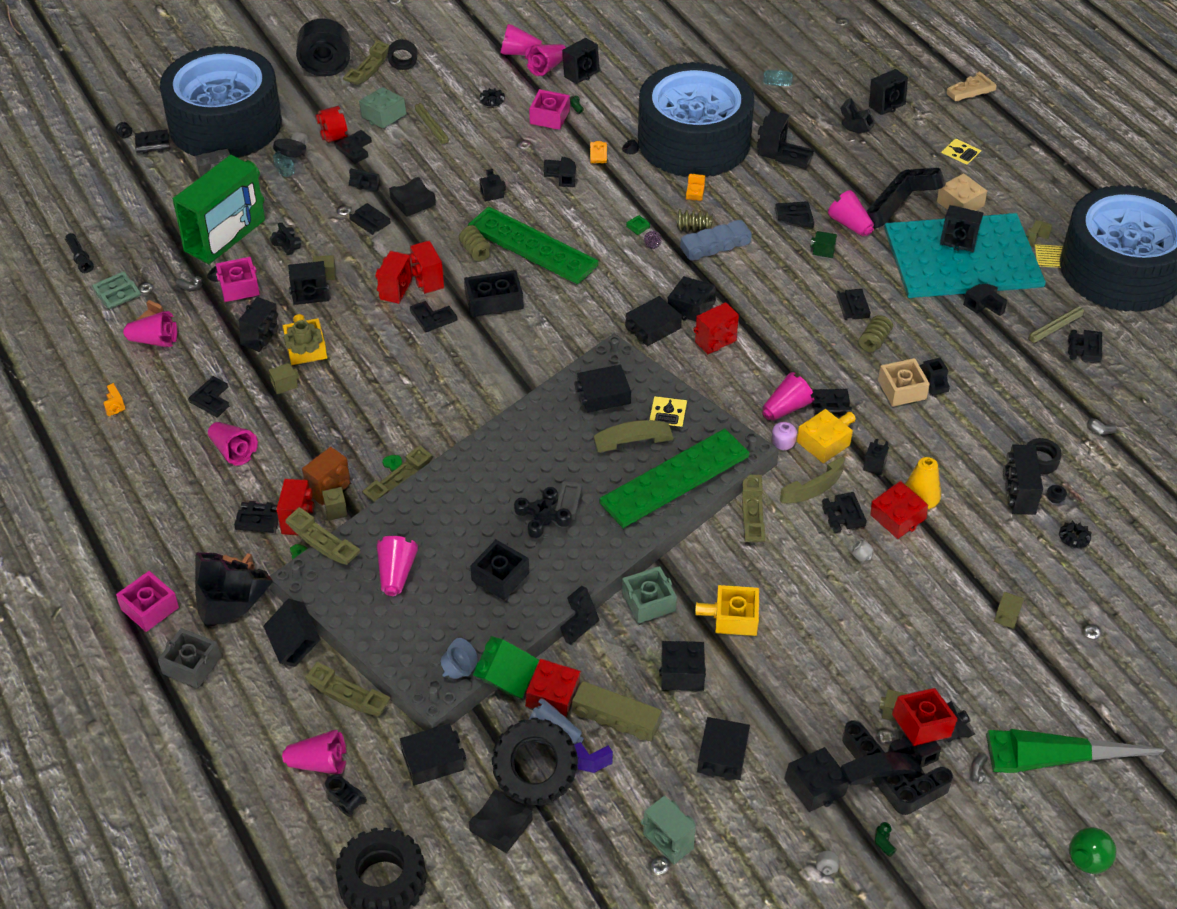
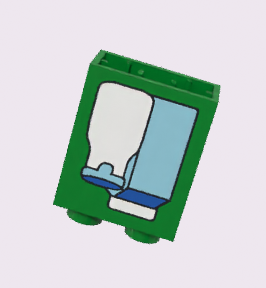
M229 155L172 198L183 249L186 253L210 265L265 221L263 209L265 200L260 191L258 179L260 171L253 162L249 160L243 161L233 155Z

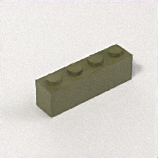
M582 681L572 700V713H575L577 716L594 720L600 725L610 726L622 733H629L640 740L652 742L662 721L661 709Z

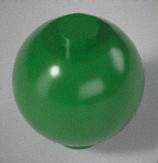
M1088 827L1079 830L1072 837L1069 844V854L1072 862L1078 869L1088 874H1100L1107 871L1116 859L1117 851L1114 840L1107 832L1099 828Z

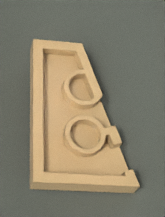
M979 71L975 77L970 76L965 82H958L947 88V95L954 101H960L964 98L995 91L996 84Z

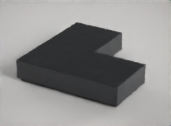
M426 301L410 306V312L425 333L457 321V315L450 306L433 311Z
M212 376L188 398L191 404L215 417H219L230 407L228 401L219 397L228 388V385L215 376Z

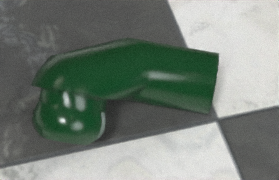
M575 95L570 97V105L577 114H580L584 111V108L579 103L580 98Z
M882 822L876 828L875 843L888 857H891L897 851L889 842L892 828L887 822Z

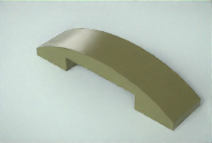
M377 40L369 49L370 55L356 70L351 68L343 77V80L355 85L368 80L384 62L390 45Z
M642 420L607 428L594 435V442L597 452L616 450L617 444L651 438H653L654 443L673 440V435L669 423Z
M419 445L405 456L406 462L381 482L375 480L362 490V494L372 502H375L429 464L433 456Z
M842 456L827 464L826 473L803 485L795 481L781 489L780 502L782 504L802 502L827 491L840 478L845 458Z
M749 475L743 480L742 509L745 542H765L762 475Z
M300 507L285 519L286 523L305 542L336 562L347 565L361 552V549L348 540L344 539L341 541L315 523V518Z
M319 662L315 663L305 677L311 685L328 697L363 713L380 716L391 700V697L377 690L371 689L369 692L336 676L335 670Z

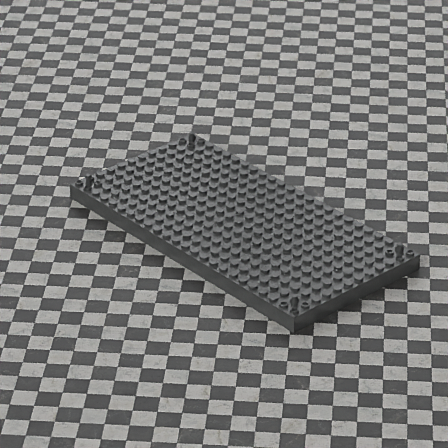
M613 333L332 531L331 534L341 541L346 539L361 549V552L350 563L345 565L336 562L311 546L270 575L272 579V584L270 585L271 592L283 603L288 598L304 602L319 636L383 694L391 697V701L422 730L426 731L449 723L453 725L497 689L473 676L476 667L468 677L463 676L459 679H453L449 675L442 676L444 670L440 660L453 640L456 638L467 640L475 649L478 662L491 636L503 639L536 658L563 636L560 626L575 615V611L571 609L568 602V596L580 586L587 587L595 609L599 608L622 589V578L645 571L742 493L743 480L749 475L763 476L775 467L778 461L779 449ZM621 364L631 389V404L587 413L585 406H581L580 393L575 390L574 382L577 381V373ZM654 396L687 400L683 426L669 425L673 440L654 443L653 438L617 444L616 450L597 452L594 442V435L627 422L650 420ZM724 428L749 451L748 458L625 528H622L599 503L600 497ZM563 481L582 484L576 517L572 519L571 524L567 527H560L556 521L552 520L548 525L543 526L544 530L541 537H530L527 526L531 520H534V517L530 514L518 516L514 511V502L518 498H526L530 504L534 505L537 500L542 499L543 490L547 487H554L558 492L559 498ZM557 503L552 505L554 510H556ZM385 536L405 537L406 542L411 543V540H413L418 545V552L403 590L396 596H388L381 590L377 541H382ZM495 539L529 558L530 573L505 600L471 580L470 566Z

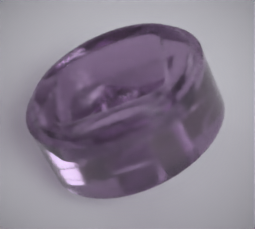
M649 231L644 236L645 245L650 249L658 248L662 242L661 235L656 231Z

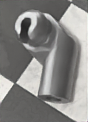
M198 276L193 277L191 282L178 278L176 286L187 291L199 289L202 286V278Z
M1089 419L1087 422L1089 429L1097 435L1116 433L1115 424L1104 425L1097 419Z
M979 753L971 762L970 779L978 784H982L986 777L985 773L980 772L988 760L985 753Z

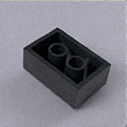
M516 270L464 278L465 296L471 317L524 309L523 291Z
M1012 444L1011 451L1007 452V465L1003 467V476L1007 478L1005 489L1009 491L1008 506H1011L1012 514L1036 515L1043 492L1036 445Z

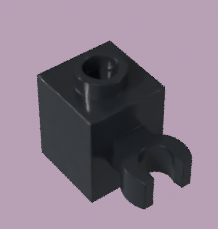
M493 169L486 170L487 177L479 179L480 192L484 201L504 198L505 182L501 181L499 175L493 174Z
M875 439L874 443L870 442L865 456L863 471L882 475L889 451V443L887 441L885 445L878 444V439Z

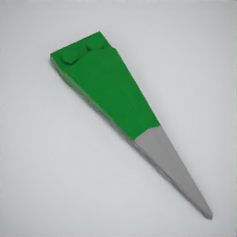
M1010 729V731L988 730L986 733L993 772L1017 773L1083 761L1159 755L1165 751L1162 748Z

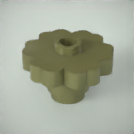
M305 320L295 322L292 327L287 329L288 334L284 335L286 348L291 349L292 353L304 354L306 351L312 353L319 348V343L322 342L320 329L315 328L314 324H308Z

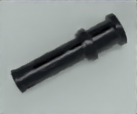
M74 233L67 234L65 240L74 254L73 260L78 264L79 271L82 273L92 271L94 264L89 259L88 253L82 249Z

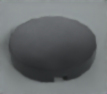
M277 139L274 141L273 149L275 152L281 151V154L284 156L298 157L306 153V145L302 142L292 139Z

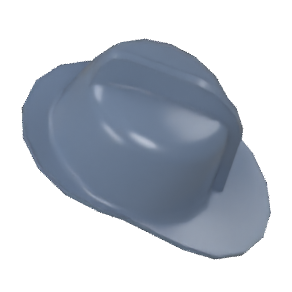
M456 638L443 654L440 660L444 670L442 676L449 675L453 679H459L463 676L468 677L477 665L478 658L475 649L467 640Z

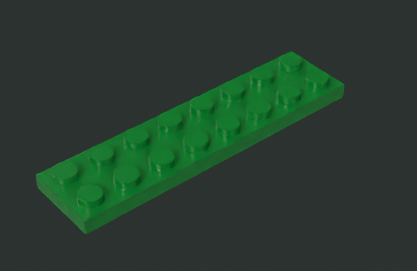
M489 206L468 224V226H476L484 238L576 284L584 280L598 266L597 259Z
M724 428L600 497L599 503L622 528H625L748 458L749 451Z

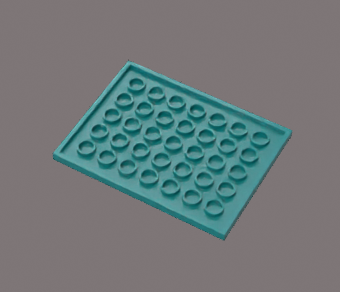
M1017 213L983 216L974 252L962 249L956 251L953 247L940 245L945 218L893 222L884 225V230L908 298L966 294L969 289L978 284L998 287L997 291L1045 287L1046 281Z

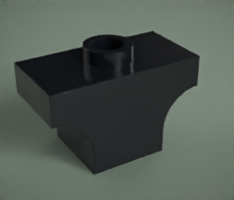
M941 357L924 361L923 364L919 365L930 383L929 392L932 396L949 392L948 369Z
M952 701L948 702L947 705L957 717V722L952 736L944 739L951 742L959 737L969 738L975 735L967 712L965 710L961 711Z

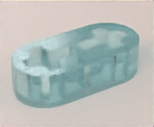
M767 70L763 73V82L768 85L790 86L793 82V74L787 71Z
M281 152L273 155L274 165L282 176L289 177L295 173L294 163L289 156H284Z

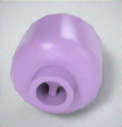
M788 422L776 424L772 430V444L780 450L792 448L796 442L797 430L794 425Z

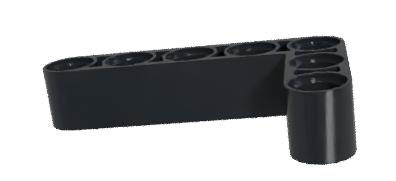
M941 168L907 169L901 171L866 211L874 223L873 228L885 225L913 191L943 188L946 183Z
M851 720L846 723L842 741L855 759L885 753L861 722ZM938 767L911 782H908L903 774L872 778V781L898 813L908 815L946 795L952 783L953 773L946 767Z

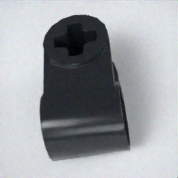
M334 774L326 779L327 799L346 816L351 817L353 811L360 804L367 802L365 795L342 776Z

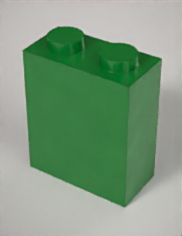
M491 636L485 645V650L476 665L473 676L511 696L522 699L539 659L503 639Z

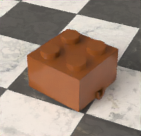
M331 446L302 468L304 478L302 480H308L309 488L312 489V498L321 505H324L322 491L342 487V490H344L351 484L347 458Z

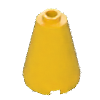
M923 457L918 461L905 485L928 504V509L936 507L940 502L941 486L937 461L930 457Z

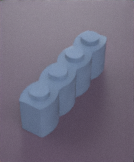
M735 220L727 225H718L713 229H704L698 233H691L681 237L680 248L689 260H697L703 256L715 255L719 251L731 250L735 246H745L751 242L752 233L743 220Z

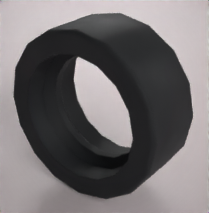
M404 39L396 40L389 46L388 62L398 70H409L417 62L418 51L412 42ZM397 50H406L410 52L412 57L401 60L396 58L393 53Z
M1036 438L1027 443V445H1036L1037 451L1045 452L1053 458L1050 461L1038 459L1041 474L1052 473L1058 468L1062 454L1060 447L1055 442L1045 438Z

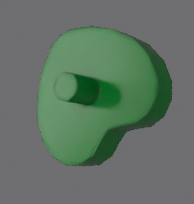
M390 455L385 457L382 463L385 468H389L393 472L402 465V458L399 455Z
M301 544L292 545L290 547L292 560L308 548Z

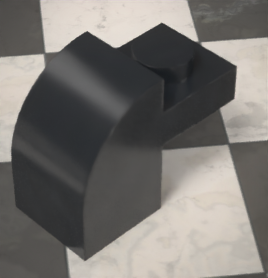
M852 98L846 99L840 108L842 115L845 117L842 125L849 131L855 133L869 132L876 123L869 109L858 112Z
M561 157V161L544 159V177L559 178V186L575 187L576 164L567 157Z
M978 284L966 292L963 305L976 314L984 308H988L1001 316L1005 312L1007 299L997 294L998 287L990 284Z
M903 731L902 739L894 740L889 745L888 752L912 755L917 759L922 768L938 761L941 747L936 741L913 746Z

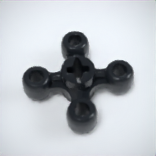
M554 487L545 488L542 493V499L537 500L534 505L530 504L526 498H518L514 502V511L518 516L530 514L534 517V520H531L527 526L528 534L532 538L541 537L544 530L543 526L548 525L552 520L556 521L560 527H567L571 524L572 514L568 509L562 508L556 511L552 508V505L558 501V492Z

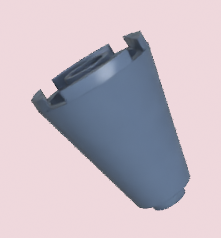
M541 698L539 703L542 705L534 708L528 720H531V718L550 720L568 733L574 745L579 742L582 743L584 740L581 737L582 731L545 699Z

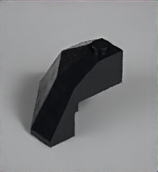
M196 552L195 596L198 615L206 625L226 624L246 614L272 584V579L267 571L248 569V564L237 560H232L231 563L223 560V555L217 553Z

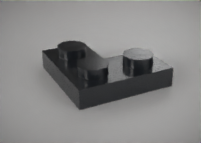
M361 129L335 144L336 149L356 164L368 157V151L363 147L370 144L372 140Z
M580 586L567 597L571 609L575 611V615L560 626V630L565 642L569 644L575 642L600 620L588 589L584 586Z

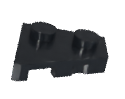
M808 201L775 204L778 220L814 228L815 222Z

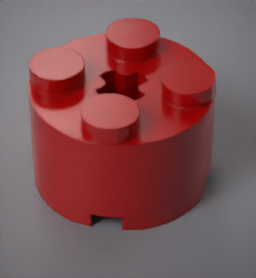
M339 106L320 110L315 115L316 122L321 127L319 131L321 139H325L328 143L348 137L345 134L347 131L346 121L343 113L338 111L340 109Z

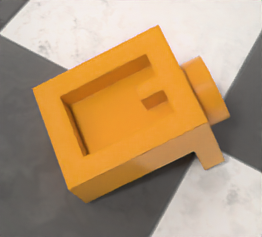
M590 142V163H607V142Z
M689 174L686 191L687 200L702 201L705 175Z
M114 383L107 385L108 394H106L108 400L104 401L103 405L106 414L112 416L126 409Z

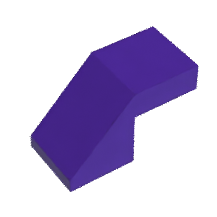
M581 742L575 744L578 756V770L595 773L613 764V751L609 745L589 755Z

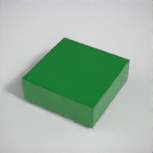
M638 215L626 222V227L639 235L650 228V223Z

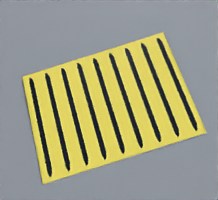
M1035 244L1038 265L1040 267L1061 268L1060 256L1063 246Z

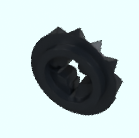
M489 88L480 93V102L486 106H498L505 100V94L501 90H496V88Z
M1072 520L1070 523L1065 522L1060 528V539L1070 547L1083 548L1091 541L1092 532L1088 531V526H1082L1081 522L1076 524ZM1073 531H1076V533L1079 534L1078 538L1075 535V533H1072Z

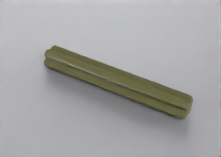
M421 103L415 104V111L440 143H448L449 137Z
M1077 306L1029 334V341L1036 343L1083 316L1084 309Z

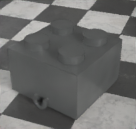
M180 628L172 641H167L166 649L159 657L158 662L163 675L199 689L221 655L216 641Z

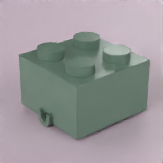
M384 87L379 88L359 101L362 118L368 120L371 125L375 124L381 128H385L406 115L404 98Z
M660 566L622 578V594L638 624L676 611L677 596L671 587L672 582L670 578H666Z
M664 795L644 811V818L641 820V824L644 825L643 835L673 864H676L694 849L696 824L690 816H686L680 811L676 802L670 801Z

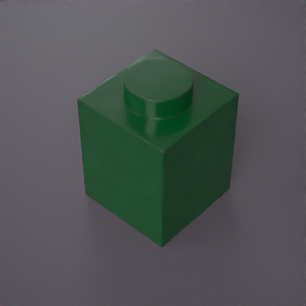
M817 231L815 238L812 237L810 248H813L812 255L833 258L837 234Z

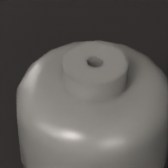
M295 132L291 137L292 140L302 142L305 145L309 141L308 135L303 132Z
M859 540L852 547V555L860 562L868 561L873 556L874 548L866 540Z
M822 851L819 853L816 860L817 870L823 871L825 875L836 873L839 870L838 855L832 851Z

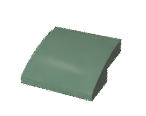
M124 271L92 285L94 292L108 309L141 296L133 280L130 281Z

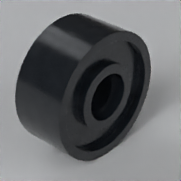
M320 18L305 23L297 35L296 57L299 64L304 70L316 76H333L342 72L350 60L351 42L349 33L340 23L331 19Z

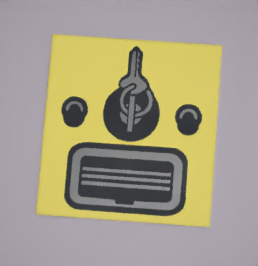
M955 138L941 153L968 165L982 150Z
M654 396L650 420L662 421L672 426L682 427L687 400Z

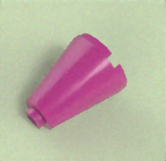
M508 24L501 54L525 56L529 47L543 44L536 37L512 24Z
M562 44L533 45L529 47L525 55V59H528V69L535 76L546 75L563 61L562 50L566 47Z
M852 190L842 193L840 195L841 199L838 202L835 200L829 207V216L861 236L870 235L874 230V223L860 200Z
M162 311L127 323L123 333L128 341L172 347V342H176L177 324L172 321L171 317L174 316L171 312Z
M790 372L762 406V414L767 420L775 421L811 404L815 400L814 397L811 398L813 393L811 388L801 376L797 378L794 376L796 373Z
M221 422L213 423L208 429L209 438L230 464L239 466L247 463L251 459V454L257 450V437L248 429Z
M385 536L382 541H377L381 590L388 596H396L402 592L418 552L416 542L411 540V543L406 542L405 537Z
M332 730L287 745L282 753L283 762L291 768L336 775L342 774L346 766V760L342 761V754L346 753L343 734L338 732V730Z

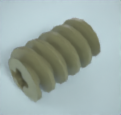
M679 209L677 227L679 226L680 231H683L684 227H686L687 232L691 230V227L694 232H697L698 228L700 231L705 228L712 229L713 213L709 217L708 212L702 216V212L699 211L696 216L694 210L689 215L688 210L682 214L681 209Z
M469 225L461 231L459 241L474 261L481 262L486 260L490 255V245L476 226Z
M874 316L859 338L861 348L869 353L880 349L893 329L892 321L886 316Z

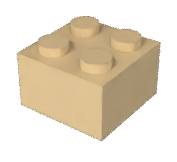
M963 173L946 182V185L939 189L937 202L947 210L949 205L977 211L985 205L987 190Z
M915 358L880 366L878 382L892 407L927 399L930 383Z

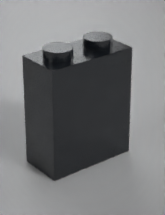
M658 296L627 312L625 326L628 331H631L639 341L648 347L681 329L682 315L661 296Z
M621 364L577 373V381L574 382L575 390L580 393L581 406H585L587 413L631 404V389Z
M289 598L263 626L279 663L296 667L321 640L304 602Z
M707 717L697 773H702L706 776L724 777L727 780L741 781L750 725Z
M450 723L400 738L401 751L413 786L464 770L463 761H466L465 751L463 748L459 749L458 743H460L458 733L456 730H452Z

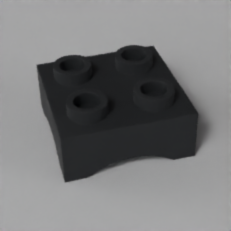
M419 176L413 178L405 185L389 188L390 199L406 217L436 205L435 194L426 188Z
M495 789L482 809L469 821V830L507 853L532 822V810L514 803L502 792Z

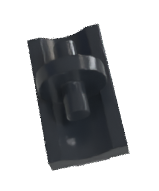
M352 168L349 170V186L357 187L359 190L378 191L379 174Z
M283 222L278 223V232L272 233L270 242L274 246H281L286 255H291L293 249H300L301 239L294 237L295 231L292 227H285Z

